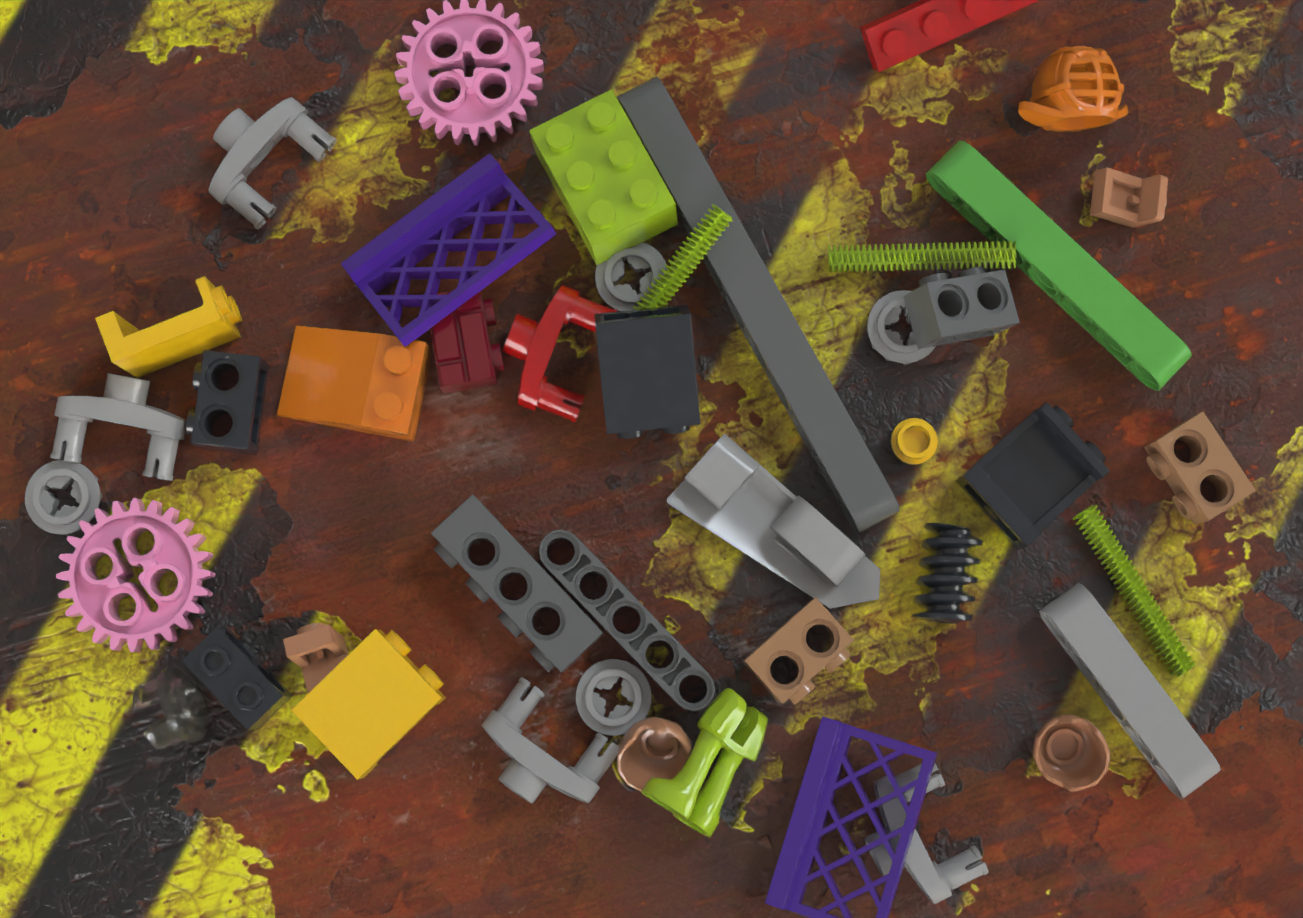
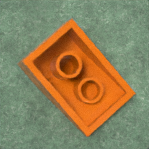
M296 326L277 416L414 442L433 352L427 342L414 340L404 347L396 336Z

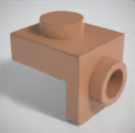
M1108 167L1096 170L1094 173L1090 215L1131 228L1160 222L1164 218L1167 203L1168 178L1158 174L1142 179Z
M308 624L299 628L296 631L297 635L283 639L287 658L302 668L308 692L317 686L349 655L345 638L329 624Z

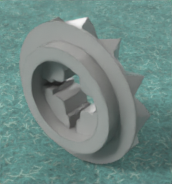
M643 242L632 248L624 249L614 254L609 260L597 265L595 282L598 293L610 308L618 311L635 310L633 306L639 307L637 301L643 302L640 297L646 298L644 292L650 293L647 288L653 289L651 282L657 284L654 278L660 280L658 273L664 275L661 269L668 270L665 267L666 262L655 248ZM624 261H627L628 266L632 267L635 273L650 271L640 279V294L638 295L629 284L616 285L619 283V280L625 277Z
M901 290L891 292L876 302L870 311L866 331L868 332L872 348L877 350L886 361H894L906 365L924 359L936 346L918 349L913 331L909 333L905 346H903V340L900 339L899 332H892L891 329L885 330V328L897 324L901 310H903V316L906 317L907 324L911 325L904 296L912 291Z
M56 460L45 464L33 474L26 487L25 505L30 518L38 527L53 534L67 535L82 530L79 525L81 520L89 523L95 518L94 510L99 507L103 495L100 492L98 478L85 465ZM71 485L73 489L70 495L80 504L78 507L64 505L59 511L57 508L59 500L48 490L52 488L66 491Z
M618 659L604 660L591 666L581 677L576 690V705L583 721L593 730L605 735H622L635 722L646 718L651 705V689L645 675L633 664ZM619 677H622L621 686L623 687L621 694L627 697L628 701L633 702L634 705L633 707L626 704L625 706L616 705L614 710L610 711L607 718L604 716L606 700L600 697V694L593 691L595 688L610 690L614 683L617 684Z

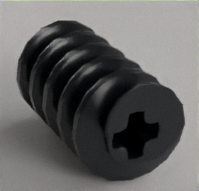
M926 523L924 528L936 535V537L924 539L921 546L934 555L921 558L919 565L931 572V574L919 576L916 579V584L928 590V593L916 595L913 600L915 604L926 609V612L916 613L911 617L948 624L970 621L973 615L960 609V604L974 602L975 596L964 591L963 585L977 583L978 578L966 572L965 569L967 566L980 564L981 559L968 553V548L982 546L983 540L971 535V530L965 527L943 523Z

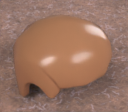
M1067 714L1055 716L1045 721L1034 736L1032 756L1040 773L1048 781L1058 786L1064 787L1071 792H1078L1096 786L1108 771L1111 752L1105 737L1094 724L1086 719Z
M650 717L637 721L628 729L620 741L617 754L618 773L628 786L639 791L643 789L646 782L652 777L672 779L683 768L692 752L691 740L679 724L671 720Z

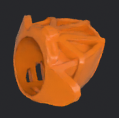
M1086 46L1062 47L1047 57L1037 68L1030 102L1022 101L1018 107L1019 115L1024 120L1043 127L1046 131L1058 132L1082 131L1101 127L1129 113L1127 104L1119 106L1124 92V85L1120 83L1118 73L1110 56L1107 55L1104 49H1094Z

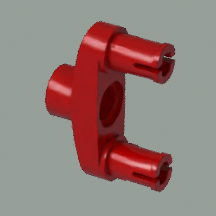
M562 285L545 310L540 322L516 314L502 352L524 360L518 388L517 405L535 411L536 407L575 423L585 395L547 382V377L544 376L546 367L563 324L567 326L568 322L596 332L594 314L617 312V310L579 297V291Z

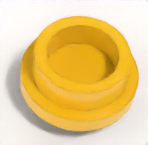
M909 418L900 422L891 434L890 444L894 455L900 461L910 465H918L926 462L934 455L938 439L934 428L928 422L919 418Z

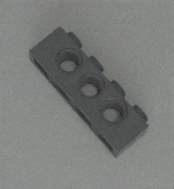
M473 494L431 532L439 541L433 548L434 551L450 568L453 569L459 563L469 573L471 577L465 584L483 603L491 597L498 604L503 612L497 618L515 637H518L522 632L526 634L536 645L529 652L546 671L549 672L556 667L563 673L604 635ZM479 541H489L495 547L494 559L485 566L473 564L470 558L472 547ZM511 575H521L525 577L528 583L526 594L519 600L512 601L506 599L502 593L504 580ZM547 608L557 611L560 616L558 630L551 635L539 634L534 627L536 614Z

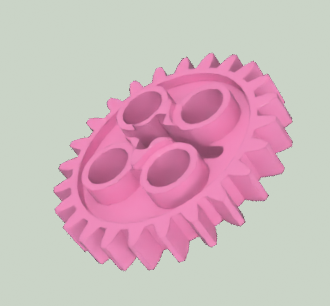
M445 0L443 1L444 14L438 16L432 9L428 8L426 10L429 19L427 25L416 20L412 22L417 37L406 35L402 37L404 46L410 52L396 53L398 64L406 67L395 71L397 82L406 84L398 90L402 100H411L406 107L410 116L422 113L419 123L423 130L429 128L434 123L436 124L435 134L439 140L448 131H452L455 145L460 144L464 134H470L474 146H478L480 133L486 132L491 141L496 142V128L501 126L506 132L512 134L511 119L513 117L523 122L528 120L527 113L522 106L536 107L538 104L537 97L530 90L543 89L542 78L534 75L544 71L543 60L534 58L541 53L539 42L527 43L532 38V29L530 26L518 29L520 18L517 12L504 19L502 3L497 4L492 12L487 11L485 0H479L476 8H470L468 0H461L460 9L453 10L451 4ZM488 41H497L503 45L495 54L489 55L480 51L481 46ZM450 44L457 47L455 53L450 57L439 58L434 55L437 48L441 45ZM505 65L510 66V70L506 72L500 69ZM467 66H475L473 76L465 77L464 74H466ZM432 71L440 72L435 77L430 76ZM499 84L506 88L505 93L496 99H489L483 95L485 88L489 85ZM446 88H456L460 91L458 98L452 102L447 103L437 99L439 93Z
M138 498L132 499L129 511H127L122 502L113 501V515L111 516L102 509H95V517L98 523L93 525L81 520L79 525L85 533L82 539L73 536L67 537V541L76 548L74 553L59 555L62 561L70 564L69 571L56 574V578L69 581L70 585L69 588L61 591L58 597L73 599L74 604L65 612L66 616H83L76 628L79 632H87L95 627L92 642L102 644L110 636L111 650L120 651L127 640L130 652H140L143 639L151 650L160 649V635L169 642L178 641L175 627L179 626L185 630H192L194 627L187 617L189 613L204 615L206 612L197 603L198 597H210L213 595V592L209 589L202 587V580L215 577L214 572L202 569V563L213 558V553L198 551L197 549L207 538L202 534L189 536L188 534L193 529L195 522L187 518L176 524L180 511L170 507L162 515V503L155 500L151 501L146 512L143 501ZM151 531L155 538L154 547L148 554L141 556L136 547L137 540L143 532ZM120 539L122 541V547L129 563L132 566L144 569V572L138 576L142 586L129 582V579L134 576V571L124 556L118 552L114 544L115 540ZM109 555L113 562V570L107 578L100 580L95 571L96 564L102 556ZM173 571L177 575L178 586L171 595L164 596L160 591L159 581L166 572ZM143 587L155 599L158 605L156 612L151 610L149 599ZM131 595L136 602V611L130 619L124 621L119 615L118 605L125 596Z

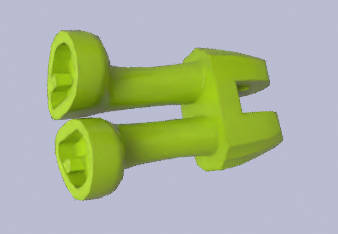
M730 688L724 689L702 714L697 723V727L701 731L690 756L679 773L672 779L652 777L641 790V793L671 811L678 820L707 837L712 836L719 824L721 807L740 763L744 758L752 761L757 760L768 723L766 715L755 707H746L745 700ZM722 748L719 758L711 774L709 775L707 781L701 788L716 755Z

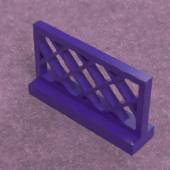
M489 153L343 261L341 265L403 346L406 347L555 236L556 232L551 224L505 175L499 163ZM506 197H511L508 211L489 212L491 208ZM516 223H534L538 227L524 238H512ZM474 224L470 239H452V237L467 226ZM485 224H504L501 238L482 239ZM467 251L463 267H444L448 252ZM478 251H497L495 260L487 266L474 267ZM432 252H436L432 267H415ZM399 279L395 295H376L394 280ZM411 279H429L425 295H407ZM441 279H459L457 288L448 295H437ZM403 307H421L419 316L402 328L399 321Z
M822 716L765 904L782 910H789L809 918H842L828 913L839 907L844 918H853L846 903L869 891L878 908L876 918H888L938 753ZM852 737L870 742L878 761L855 772L847 758ZM879 745L896 751L884 756ZM904 754L923 759L918 778L900 787L888 763ZM844 766L849 776L839 781ZM882 766L894 791L870 803L859 778ZM852 782L864 807L841 819L833 804L835 792ZM914 789L909 804L904 793ZM898 797L907 814L904 825L886 834L874 809ZM830 812L834 823L825 827ZM868 813L880 838L857 850L844 825ZM838 829L850 854L826 865L818 849L821 838ZM900 835L895 851L890 840ZM884 844L892 860L889 874L872 881L860 856ZM816 860L820 870L811 874L814 861ZM854 860L866 885L842 897L830 871ZM824 876L836 901L821 909L802 904L807 884ZM886 883L881 898L876 887Z

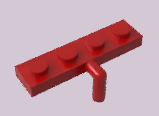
M919 0L859 28L872 67L877 72H881L1039 0Z

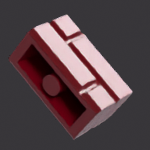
M482 291L478 292L430 328L439 386L443 393L448 394L471 388L476 389L498 384L496 372L505 370L500 343L491 344L488 328L497 325L492 298L483 299ZM451 292L437 293V295H448Z

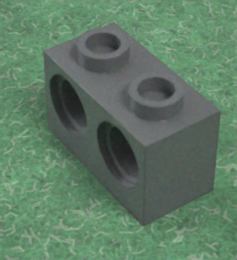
M979 266L958 273L957 278L947 279L946 273H937L920 279V287L904 296L918 349L993 336L1020 323L1005 269L986 273L984 266Z

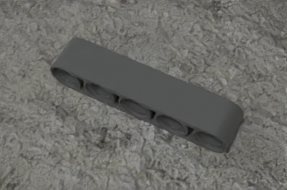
M555 530L547 534L541 541L539 554L541 561L551 574L676 704L683 709L692 711L703 709L709 705L715 692L714 681L709 673L574 534L565 530ZM556 541H568L574 546V557L566 565H556L549 560V548ZM590 574H599L607 581V591L599 599H588L581 593V582ZM621 608H633L640 616V626L633 633H620L613 625L614 615ZM653 642H666L672 648L673 660L666 668H654L646 660V649ZM689 675L700 677L706 685L705 696L696 703L686 702L679 692L681 681Z

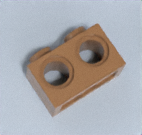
M1204 412L1187 419L1144 446L1149 454L1146 459L1151 471L1158 479L1166 480L1175 494L1172 497L1175 507L1185 519H1191L1195 525L1213 519L1256 491ZM1176 440L1183 441L1188 445L1191 453L1188 463L1180 461L1175 456L1174 443ZM1203 479L1212 482L1216 488V498L1213 503L1205 500L1201 495L1200 484Z
M815 597L742 662L779 704H784L790 699L795 705L816 687L811 679L825 667L831 673L850 657L851 654L846 647L854 639ZM814 625L824 627L830 634V645L822 653L811 650L806 643L807 631ZM780 656L789 658L795 665V676L787 684L777 683L770 673L772 662Z

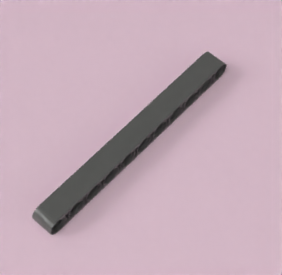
M655 76L617 96L620 105L676 203L677 216L689 237L692 238L690 232L696 233L693 229L694 227L700 228L697 223L703 224L701 218L707 219L704 214L710 215L708 208L714 210L711 206L712 204L718 206L732 217L733 221L728 223L729 227L725 226L726 230L721 232L722 236L717 237L718 241L714 240L715 245L710 246L711 250H707L708 254L704 255L702 260L852 528L859 534L899 512V505L891 488L661 80Z

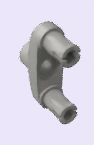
M293 97L285 99L274 106L256 122L238 108L222 121L213 135V140L228 153L215 172L208 193L222 205L228 203L258 230L266 221L254 207L269 219L275 213L277 207L270 204L246 183L248 175L283 137L290 136L308 151L317 162H320L326 156L324 148L330 152L335 146L337 139L329 135L308 117V110Z
M108 373L103 397H58L54 416H58L59 419L50 458L81 463L87 423L93 422V419L147 429V433L151 434L145 470H143L142 475L173 481L179 440H184L187 420L162 409L146 405L150 381Z
M520 677L518 683L497 711L492 710L481 724L492 740L512 759L498 780L530 804L535 802L546 785L569 797L590 803L600 789L597 783L616 758L619 746L611 742L604 754L598 757L608 738L597 732L594 740L574 767L570 765L568 768L521 735L523 731L520 727L545 694L534 686L525 700L521 701L531 687V683Z
M922 763L895 776L900 787L918 778ZM934 764L932 773L939 770L936 764ZM935 774L930 777L926 793L945 786L941 774ZM887 775L873 782L876 800L894 791ZM914 789L904 793L908 802L911 801ZM898 797L878 807L886 834L904 825L907 814ZM916 829L914 830L904 867L933 904L952 896L951 890L989 873L985 862L978 861L966 867L982 858L975 845L939 864L931 861ZM875 832L865 837L866 845L879 839L880 836L878 832ZM900 835L890 840L895 851ZM884 844L869 852L882 876L889 874L892 860Z

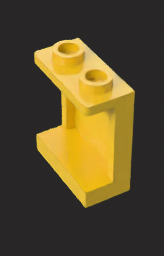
M204 276L196 279V284L203 299V305L139 331V329L114 311L95 319L111 362L139 378L200 354L204 350L208 351L240 338L236 323L241 322L242 317L238 306L232 296L227 297L221 285L215 287Z
M373 630L291 710L357 780L365 778L378 765L377 762L433 707L440 704L446 698L439 691L444 685L443 681L426 664L420 669L414 665L406 656L411 651V648L393 630L387 635L382 630Z

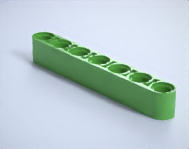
M961 140L957 141L926 173V178L934 190L990 242L993 241L994 246L997 241L1000 242V246L1002 241H1006V246L1008 241H1012V246L1014 241H1016V266L1143 384L1159 391L1191 358L1190 349L1173 331L970 144Z

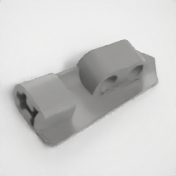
M726 434L709 449L686 475L685 480L667 498L669 505L811 597H816L828 608L879 599L880 568L870 561L857 545L802 497H796Z

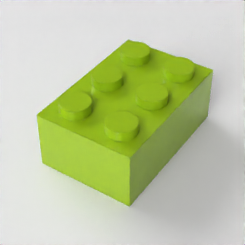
M612 89L529 130L535 153L596 265L609 260L614 254L624 249L632 248L678 225L676 203Z

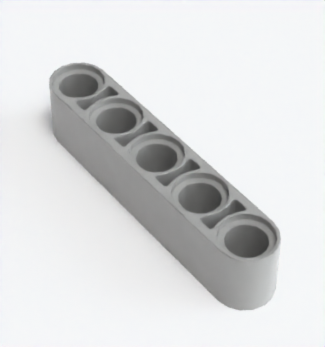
M1076 583L1039 611L1046 626L1173 794L1182 800L1221 771L1213 754L1098 601L1082 584Z

